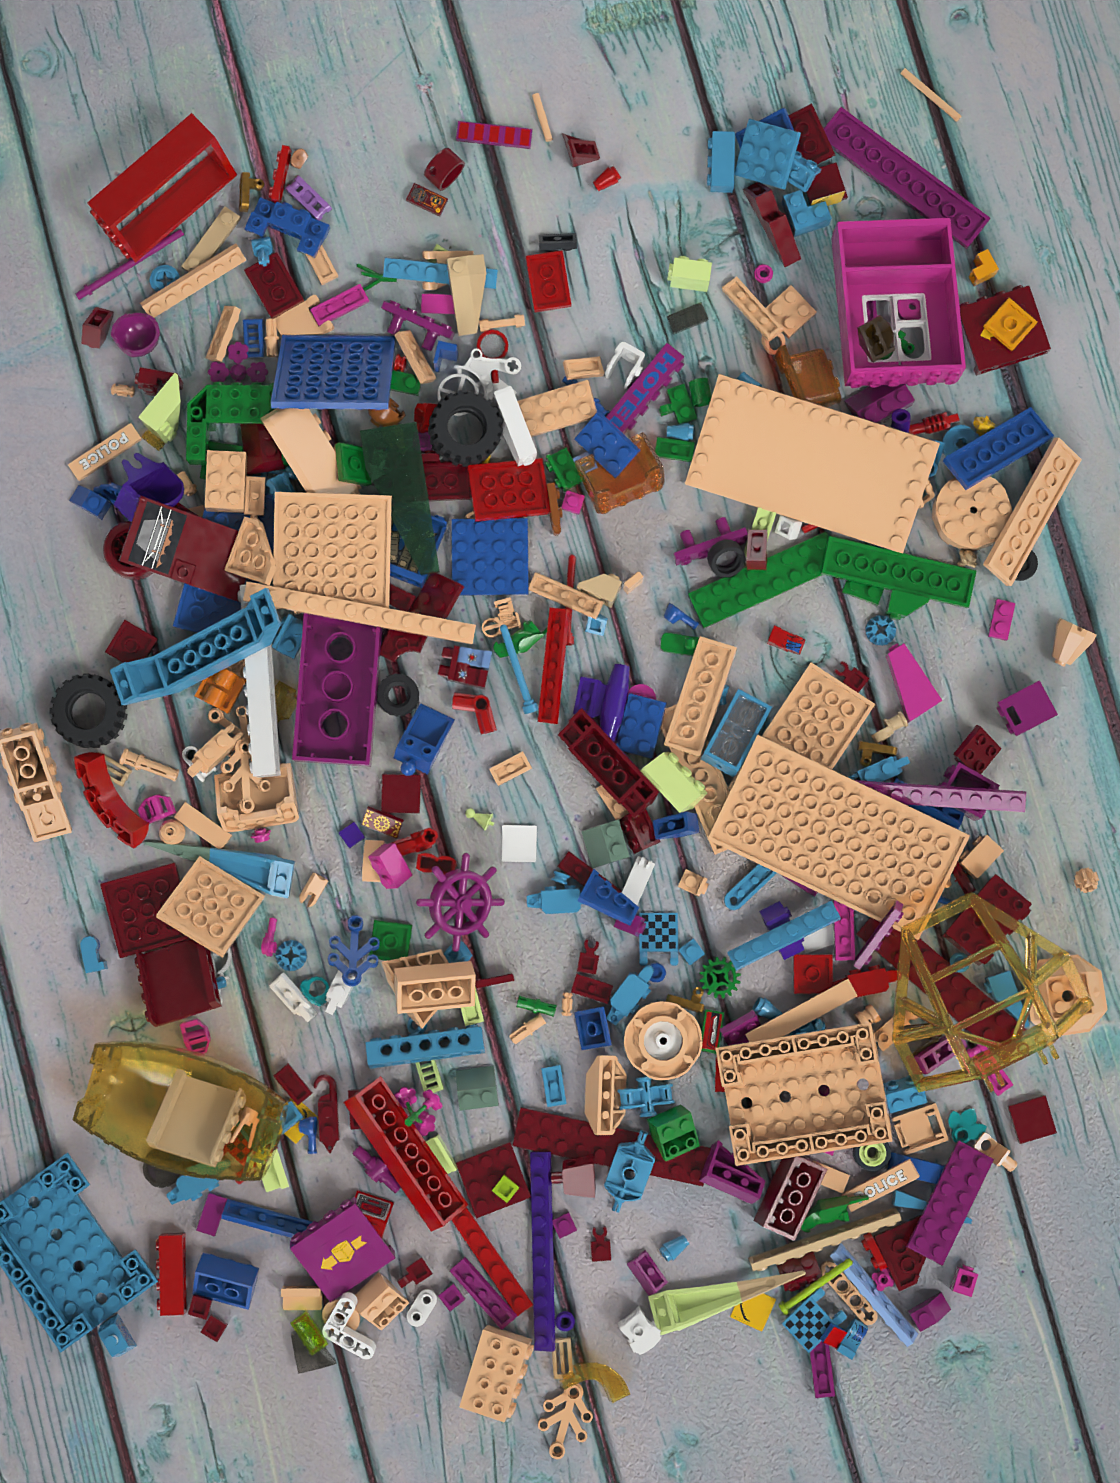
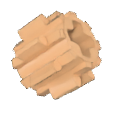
M1082 868L1076 872L1074 876L1076 889L1080 888V891L1084 893L1097 889L1099 881L1097 872H1093L1089 868Z

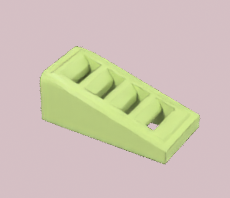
M431 1060L430 1063L420 1065V1062L415 1063L424 1091L430 1089L434 1093L444 1089L435 1060ZM433 1066V1070L423 1073L422 1069ZM435 1074V1078L425 1081L424 1077ZM436 1081L438 1083V1085L430 1088L427 1087V1084Z

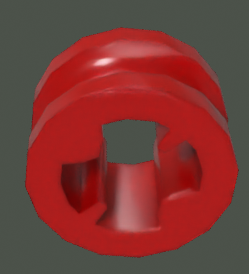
M400 354L396 355L394 371L400 369L401 372H404L407 361L405 355L403 357Z

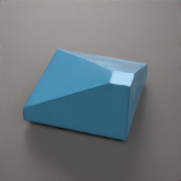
M601 614L598 615L596 620L588 617L585 632L604 636L608 618Z

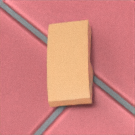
M365 840L362 881L381 882L377 872L372 868L368 856L385 844L384 841Z

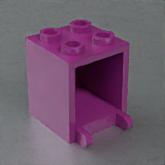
M1040 680L999 701V706L996 707L1001 718L1005 716L1009 722L1005 724L1009 733H1014L1016 736L1058 715ZM1011 706L1014 707L1022 722L1016 726L1006 710Z
M960 762L948 766L943 775L946 777L945 780L937 785L951 786L954 778L958 780L954 787L999 790L1000 786ZM955 808L965 813L964 816L973 821L982 819L986 813V810Z

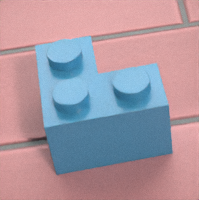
M801 190L783 196L781 204L793 237L829 226L832 218L825 201L807 207Z

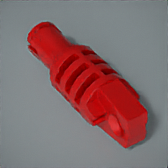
M947 412L923 418L922 422L911 424L908 433L917 435L924 432L925 434L939 432L951 428L950 423L957 422L960 419L958 413L949 416Z

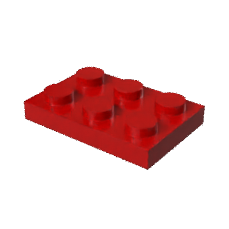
M563 250L526 256L534 313L572 307Z

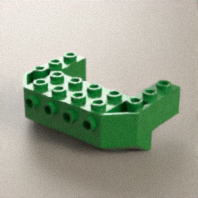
M213 382L212 385H206L187 403L186 461L189 465H207L209 431H216V423L263 424L260 418L276 409L271 408L274 383L262 385L261 383L253 382L250 385H243V383L233 382L231 385H224L221 382ZM282 454V462L285 466H289Z

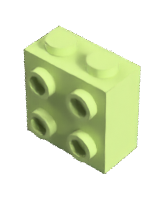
M685 256L674 258V263L669 264L667 280L671 281L670 287L707 292L712 263L706 259L689 260Z

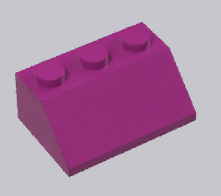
M900 384L896 387L881 385L872 388L869 386L844 400L852 415L881 424L891 418L895 410L911 407L915 399L906 384Z

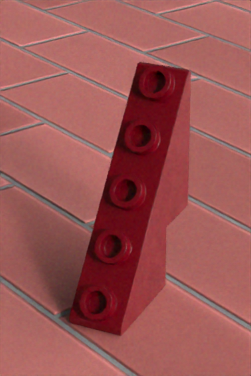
M760 182L744 188L743 192L783 266L787 267L801 260L787 217L778 209L772 190Z

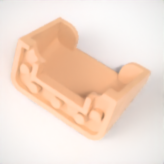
M280 763L281 776L261 777L263 780H268L271 783V789L267 792H261L258 786L249 778L250 799L254 802V809L246 814L240 813L237 809V803L242 799L241 779L237 781L233 791L226 793L222 790L221 785L232 774L221 773L214 775L217 816L223 830L238 832L296 822L299 819L291 763ZM226 783V789L230 790V784ZM263 783L262 788L266 789L267 785ZM246 802L245 808L249 809L250 805Z

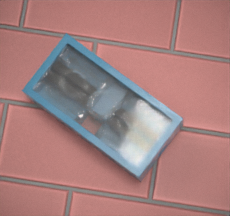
M738 689L700 760L735 777L772 707Z

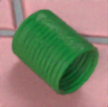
M708 378L691 380L688 384L693 406L702 407L709 405L712 394Z

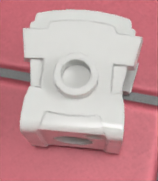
M621 342L615 349V355L607 365L605 378H610L615 366L622 357L635 365L624 386V389L627 390L635 376L639 377L644 367H642L645 353L626 342Z
M640 1306L618 1322L619 1329L628 1337L633 1353L636 1352L641 1355L653 1348L661 1339V1330L655 1326L653 1320L650 1321L645 1316Z

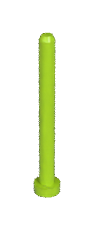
M850 1258L844 1260L787 1302L781 1301L778 1304L779 1308L785 1315H788L792 1307L849 1268L853 1261Z

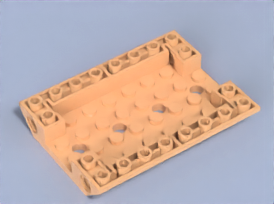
M871 1022L716 1048L721 1083L725 1089L731 1124L729 1130L736 1166L892 1142L890 1117ZM864 1078L868 1081L869 1086L866 1090H861L858 1087L859 1079ZM821 1085L829 1087L830 1093L827 1096L820 1095L819 1087ZM788 1091L791 1094L789 1102H783L780 1099L781 1092ZM745 1097H749L752 1100V1106L748 1109L742 1105V1100Z

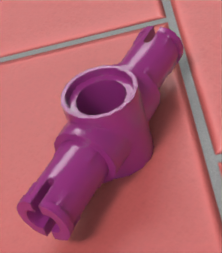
M359 1145L352 1154L365 1165V1173L376 1183L378 1181L380 1183L383 1182L391 1191L397 1193L401 1187L394 1176L390 1174L391 1172L379 1156L372 1157Z

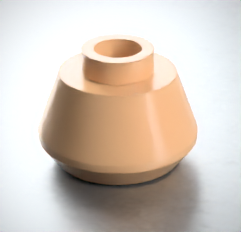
M169 819L160 826L159 836L166 844H179L185 837V827L180 821Z

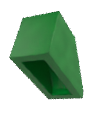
M892 589L889 593L885 615H890L889 618L893 620L904 619L926 605L930 598Z

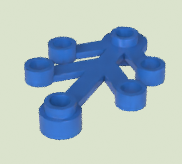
M353 915L348 919V928L351 931L350 950L341 942L340 937L332 936L329 939V946L332 949H337L349 961V968L339 960V955L336 953L329 954L328 964L335 966L342 973L344 984L351 987L358 985L362 979L361 975L369 968L377 967L379 963L378 957L372 954L367 957V961L357 967V961L371 950H377L380 946L379 939L372 937L368 940L367 944L358 950L359 931L363 929V919L358 915ZM336 940L338 943L333 944L332 941ZM376 942L377 945L372 946L371 943ZM336 958L337 960L333 962L330 959ZM371 959L376 960L375 963H370L369 961ZM350 976H354L355 979H352V980H351V979H349V977H350Z

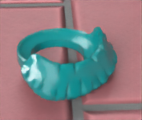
M315 976L301 981L300 991L308 1001L317 1006H323L327 1002L325 1001L326 994L330 987L324 978ZM314 981H321L325 985V992L320 996L313 997L309 993L310 985Z

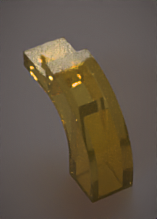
M597 1362L574 1364L576 1373L570 1371L562 1375L563 1379L559 1380V1384L564 1390L585 1380H596L603 1386L608 1400L612 1403L631 1395L625 1381L614 1369Z

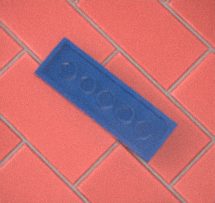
M1032 407L946 456L943 462L963 488L967 490L1050 441L1054 435Z

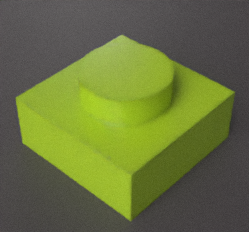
M503 1175L492 1191L508 1203L519 1189V1186Z

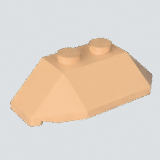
M598 1055L586 1073L584 1113L595 1135H613L616 1131L615 1129L625 1116V1109L619 1110L621 1101L617 1090L626 1088L627 1075L616 1056Z

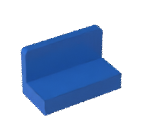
M438 341L433 362L435 372L440 371L442 359L457 362L459 355L457 344Z

